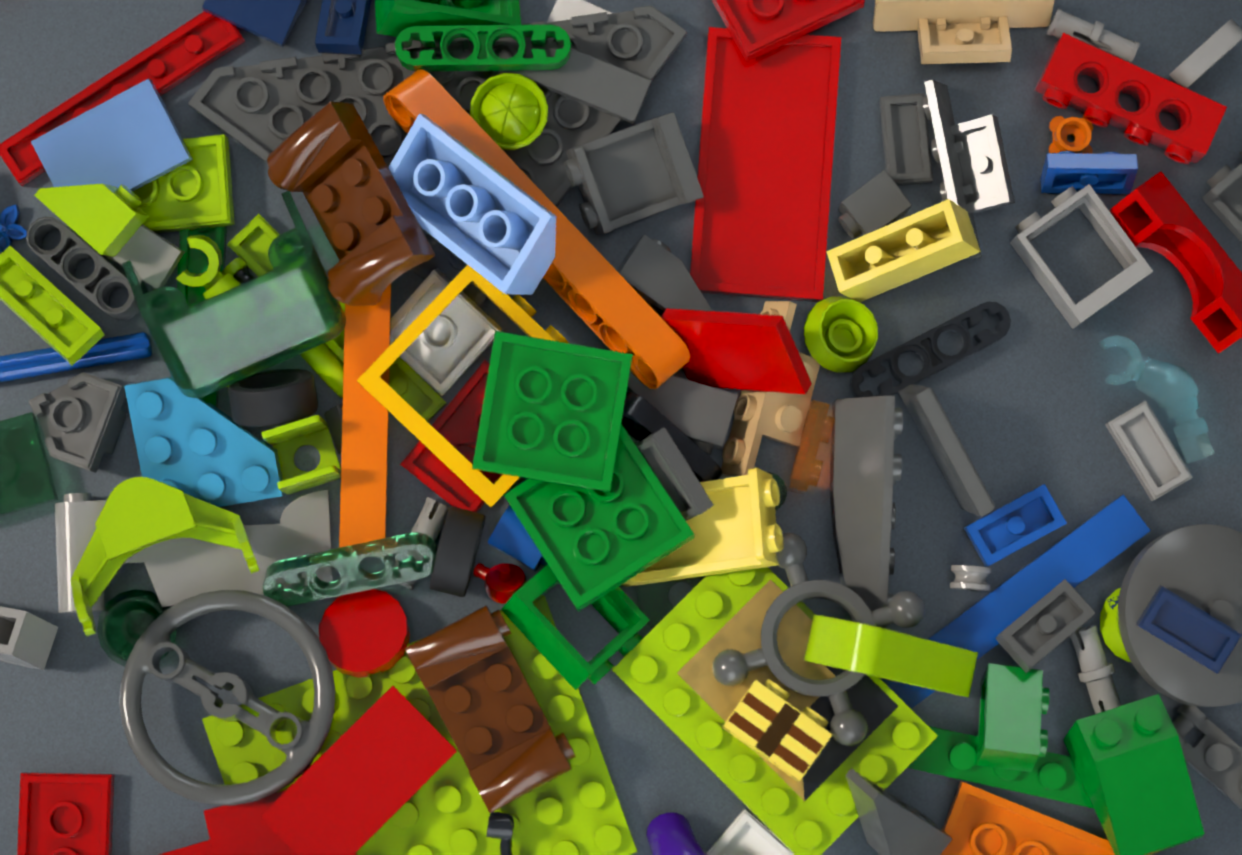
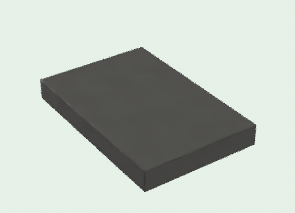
M911 384L898 391L961 509L980 517L994 510L995 504L933 389Z

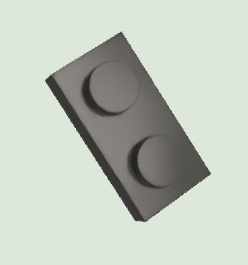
M1064 579L999 633L995 639L1023 671L1027 673L1087 623L1096 613L1068 581Z

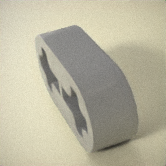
M1231 18L1172 71L1169 76L1178 85L1188 89L1242 40V29Z

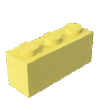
M947 199L826 252L839 293L857 302H862L981 251L968 212L952 200Z

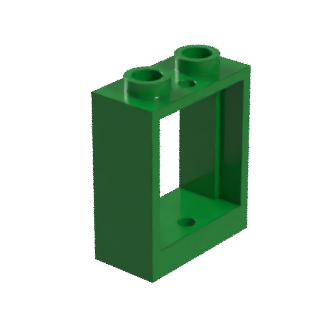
M547 564L512 595L501 611L575 690L587 679L595 685L614 667L609 661L611 657L617 652L625 657L643 639L638 632L650 619L619 586L593 602L591 605L618 632V635L587 662L534 605L559 583Z

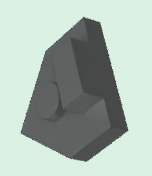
M82 372L67 380V384L48 394L42 393L29 400V403L46 437L44 441L50 456L96 473L104 452L112 455L126 419L127 412L120 410L126 393L122 385Z

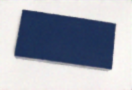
M1161 585L1136 623L1142 629L1217 674L1242 636L1236 630Z

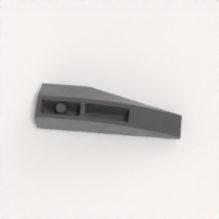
M895 396L836 399L832 403L830 504L833 540L841 585L855 592L866 603L870 611L888 606L893 597V593H888L889 575L894 574L895 551L894 548H890L891 530H894L896 521V506L892 502L893 484L895 485L896 481L901 480L902 456L900 453H894V440H896L897 435L902 434L903 410L902 408H895Z

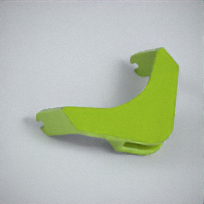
M134 477L121 482L110 493L95 523L96 529L70 581L75 609L80 623L82 622L84 633L88 637L96 634L92 607L111 580L129 558L154 544L172 539L192 538L242 550L251 574L260 571L240 515L185 494L179 489L154 479Z

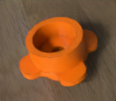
M1056 116L1050 121L1049 129L1052 131V143L1048 147L1049 153L1072 151L1075 153L1092 154L1093 149L1089 145L1092 138V122L1085 120L1083 117H1069L1065 119L1062 116ZM1073 135L1075 138L1074 142H1069L1067 136Z

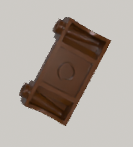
M329 102L268 155V176L270 180L280 189L290 192H303L339 259V262L328 270L329 290L339 302L350 306H374L381 301L382 293L396 278L436 255L353 103Z
M484 606L404 649L460 752L489 813H492L572 770L573 768L569 760L576 756L563 732L555 736L504 637L512 633L500 610L498 609L491 613L488 606Z

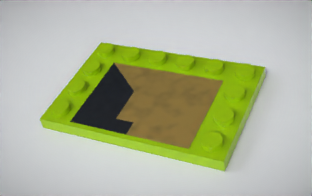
M768 567L705 576L612 671L794 855H822L859 817L846 779V774L851 768L886 789L938 735L879 677L865 674L855 685L846 690L852 709L863 714L867 721L868 729L865 738L856 745L845 746L838 743L831 736L799 782L795 781L722 727L754 681L757 680L764 685L769 679L791 695L786 702L802 712L807 706L826 719L829 723L825 730L831 733L830 723L835 714L829 696L814 697L795 692L782 684L773 675L768 666L749 671L746 679L736 686H725L719 683L712 672L714 658L724 650L734 649L744 654L761 648V628L764 617L773 601L788 587ZM800 602L786 612L778 627L777 644L782 659L791 670L808 679L826 680L842 674L846 670L804 661L813 616L816 614L805 603Z

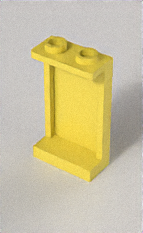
M760 468L748 469V475L700 482L714 506L686 521L693 531L695 538L621 585L631 587L778 566L776 552H780L783 549V534L780 526L776 524L775 506H778L780 502V493L776 480L773 479L771 474Z

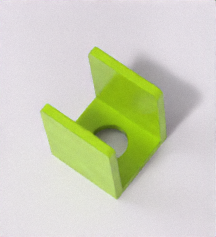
M314 415L262 432L263 439L278 451L283 481L278 482L277 486L285 494L290 495L341 479V466L327 422L321 416ZM302 446H313L320 453V463L312 471H302L295 464V453Z

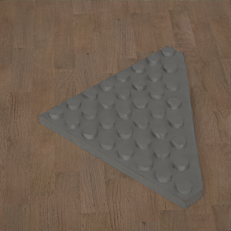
M653 6L633 8L632 11L611 14L602 12L571 17L570 20L549 23L540 21L521 24H551L559 26L569 35L572 49L649 79L651 82L687 36L686 30ZM510 37L498 39L493 46L495 55L502 59L512 58L519 49V44ZM456 38L450 43L448 52L455 59H466L473 52L474 45L467 38ZM547 38L556 42L555 38ZM434 39L436 48L422 47L421 41L412 40V46L404 48V50L410 52L413 59L419 58L420 51L435 50L436 59H443L440 49L441 39ZM395 42L384 44L385 46L363 49L362 54L322 53L319 56L299 59L290 57L262 61L257 65L236 68L233 66L220 67L212 71L188 104L204 118L267 163L268 155L329 102L353 103L387 167H389L407 133L390 116L384 105L383 98L386 93L416 71H410L401 65L396 55ZM430 71L428 73L470 115L471 100L477 88L488 78L502 73H510V71ZM539 86L544 92L548 104L547 123L541 135L528 146L516 150H502L548 199L558 207L573 187L568 180L564 168V161L569 160L566 150L614 133L623 120ZM422 229L436 255L410 270L425 280L434 269L438 268L452 281L468 264ZM472 282L463 290L480 308L488 299Z

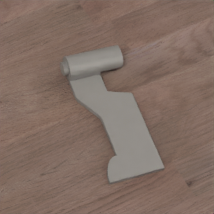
M328 490L308 493L292 501L283 511L280 524L244 525L260 569L258 572L250 573L242 550L192 538L172 539L154 544L136 553L125 563L144 562L162 607H172L182 600L198 594L218 590H244L265 595L276 601L333 598ZM91 493L64 494V502L55 504L59 613H77L70 579L96 529L95 523L107 501H91ZM104 592L92 607V612L105 611Z

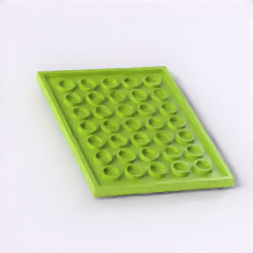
M544 596L534 605L557 629ZM500 610L512 633L504 637L555 736L563 732L576 756L569 760L573 768L572 770L493 811L507 813L514 819L512 855H631L636 853L635 843L579 688L575 690ZM419 640L408 643L407 647L418 642ZM406 651L391 669L383 673L379 671L375 674H369L370 677L357 678L334 670L335 706L330 730L320 752L309 767L392 686L457 750L357 851L358 855H501V839L486 837L490 813ZM313 678L258 699L279 712H288L302 720L308 721L311 719L314 706ZM244 704L238 705L254 716H259V713ZM212 715L202 719L224 785L244 783L262 777L279 767L286 760L285 753L273 747L265 735L240 720L227 722ZM293 720L282 721L275 731L277 741L280 744L292 742L297 734V726ZM297 779L280 791L287 790Z

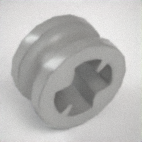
M951 565V571L955 574V580L950 582L951 589L991 591V585L986 582V578L989 574H992V568Z

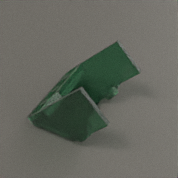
M290 191L281 193L296 228L280 234L270 244L268 258L273 271L189 307L184 295L173 287H161L149 292L132 262L129 260L122 263L146 326L173 381L185 396L200 398L324 344L336 338L343 331L346 324V315L340 302L333 297L329 290L328 284L330 281L327 271Z

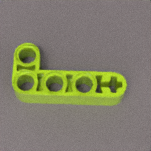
M814 615L804 661L969 698L978 653L875 626Z

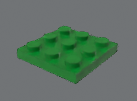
M495 331L472 469L610 492L633 354Z
M622 424L610 492L527 479L504 494L506 501L578 612L695 538L693 531Z

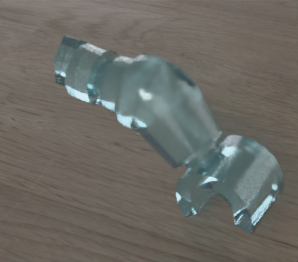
M1111 336L1097 343L1103 350H1107L1110 347L1120 348L1125 352L1128 359L1127 368L1119 375L1108 374L1104 384L1114 386L1125 384L1130 380L1135 381L1136 389L1156 400L1159 408H1165L1168 418H1175L1177 423L1173 430L1186 463L1215 454L1207 432L1210 430L1204 416L1198 417L1196 412L1200 408L1196 395L1200 394L1199 389L1192 376L1183 367L1151 357L1146 362L1143 361L1139 348L1127 337Z

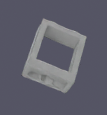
M1090 184L1079 192L1073 186L1062 192L1051 201L1055 208L1042 218L1037 211L1015 226L1019 234L1010 242L1011 246L1072 329L1153 272ZM1079 208L1124 270L1075 304L1031 244V241Z

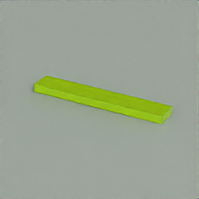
M258 214L227 244L228 247L238 257L243 258L247 266L344 363L345 303H341L333 297L328 283ZM399 357L390 366L389 386L427 422L447 405L430 385L403 359Z

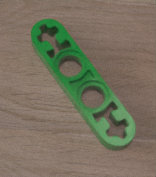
M551 24L412 26L399 33L395 42V50L401 65L410 71H417L418 69H423L427 72L555 70L564 66L570 59L571 42L569 35L564 29ZM463 37L473 43V52L466 59H455L449 54L448 47L454 39ZM510 37L516 40L519 44L516 55L509 59H502L496 56L493 52V46L498 39ZM524 37H532V46H545L547 38H555L556 44L564 47L556 50L555 57H547L544 49H531L533 58H525L527 50ZM434 38H441L440 49L443 59H436L435 50L420 51L419 58L413 59L410 52L404 50V48L411 47L412 40L415 39L421 40L422 47L436 48Z

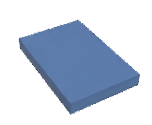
M149 78L31 141L54 187L103 183L116 186L117 188L123 184L132 191H135L193 160L153 81Z

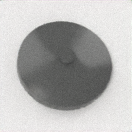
M1198 524L1169 531L1151 541L1140 551L1123 579L1118 601V623L1124 648L1130 661L1143 679L1162 695L1174 701L1196 707H1217L1241 702L1242 636L1217 674L1136 625L1161 585L1242 634V533L1228 527L1212 524Z

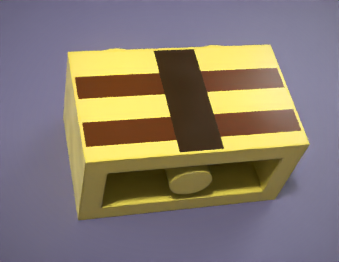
M768 679L764 685L755 680L722 728L799 782L831 738L832 734L825 730L829 722L807 706L800 712L786 701L791 695Z

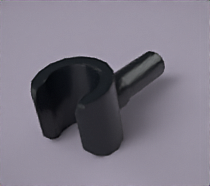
M492 812L488 819L486 837L501 839V855H512L514 819L507 813Z

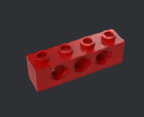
M1065 33L1056 42L1034 90L1043 94L1042 99L1048 104L1061 109H1066L1068 106L1083 112V118L1092 122V124L1100 127H1108L1109 124L1124 131V137L1131 142L1143 146H1148L1151 143L1164 149V154L1169 159L1181 164H1189L1190 161L1196 164L1206 155L1227 109V106ZM1087 75L1092 77L1097 83V92H1084L1078 85V76ZM1119 94L1132 95L1138 103V110L1135 112L1124 110L1118 101ZM1169 112L1173 114L1178 120V130L1164 128L1159 119L1160 113Z

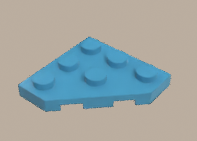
M171 376L130 383L124 386L142 477L154 479L217 507L285 495L277 486L278 482L283 481L277 449L263 439L259 440L235 423L230 416L211 403H206L186 389L187 386Z

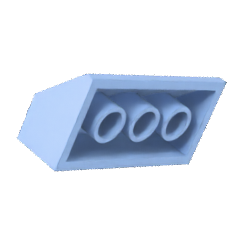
M419 114L388 168L420 227L504 294L532 295L555 258L556 216L426 115Z

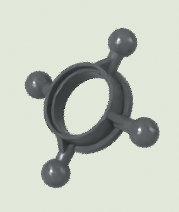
M783 533V549L780 552H776V557L779 563L778 566L786 570L791 587L782 592L773 601L764 617L761 628V648L744 654L734 649L720 652L712 663L713 675L719 683L725 686H736L746 679L749 671L768 666L773 675L782 684L795 692L814 697L829 696L835 714L830 723L833 738L845 746L856 745L865 738L868 726L863 714L852 709L846 690L855 685L865 674L846 670L842 674L826 680H813L798 675L787 666L780 655L777 644V632L780 621L790 608L802 601L826 599L843 607L856 623L879 628L894 623L902 628H911L919 624L925 614L924 602L916 593L902 591L891 598L888 606L870 611L866 603L846 586L826 580L808 581L803 566L807 556V547L804 540L797 534Z

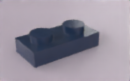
M322 0L315 38L318 53L362 54L371 0Z

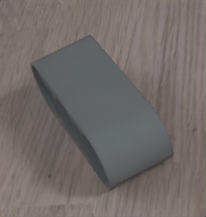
M45 216L31 223L26 236L30 249L98 308L112 318L123 321L132 319L139 313L142 308L143 298L138 287L74 232L53 217ZM53 230L60 231L61 240L58 246L52 250H43L42 240L44 236ZM84 259H93L95 268L92 275L85 279H77L75 271L78 263ZM119 287H126L129 293L127 302L122 307L111 308L109 296L112 291Z

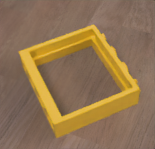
M467 265L360 376L357 382L489 507H492L519 477L502 474L494 484L490 482L479 470L472 469L473 464L381 378L385 371L470 282L477 286L529 337L569 343L553 326L549 325L544 330L532 319L537 313L536 310L519 294H516L511 299L507 294H504Z

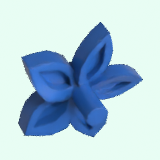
M17 204L5 208L0 214V253L7 247L12 246L11 238L23 240L27 236V230L16 224L20 216Z

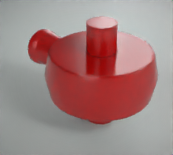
M479 563L473 571L474 577L485 581L484 587L488 597L500 604H506L512 595L527 583L523 570L517 565L510 563L498 564L491 569Z

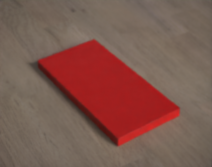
M709 27L697 173L704 197L695 200L690 275L701 293L811 302L823 300L841 37L806 34L746 62L727 28Z

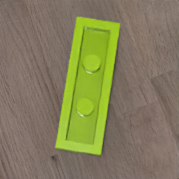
M7 247L0 254V300L73 366L105 336L104 332L13 247Z

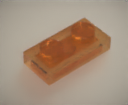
M816 400L810 402L787 491L804 495L809 485L817 487L823 466V461L816 459L820 442L828 444L834 424V417L827 416L830 404Z

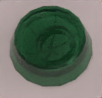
M133 589L119 593L107 602L105 610L99 615L97 634L102 649L111 660L125 667L135 643L155 619L171 607H162L158 596L151 591ZM177 629L170 634L172 643H175ZM169 652L165 653L161 659L167 656Z

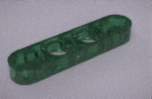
M413 532L279 560L272 563L265 572L262 586L263 594L285 606H292L422 579L432 573L437 554V545L427 534ZM417 550L420 556H424L423 560L416 561L414 556L409 555V551ZM392 553L396 554L395 562L399 561L398 567H393ZM376 557L384 563L385 567L377 573H370L363 570L359 563L364 558ZM323 566H330L337 569L341 577L333 582H325L317 577L315 571ZM302 572L307 573V585H305V577L301 578ZM284 578L286 583H292L291 588L284 589L282 583H276L277 579Z

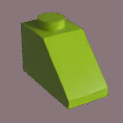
M103 183L39 188L34 194L36 198L100 255L115 257L149 217L139 207L143 202L141 198L123 184L118 188Z

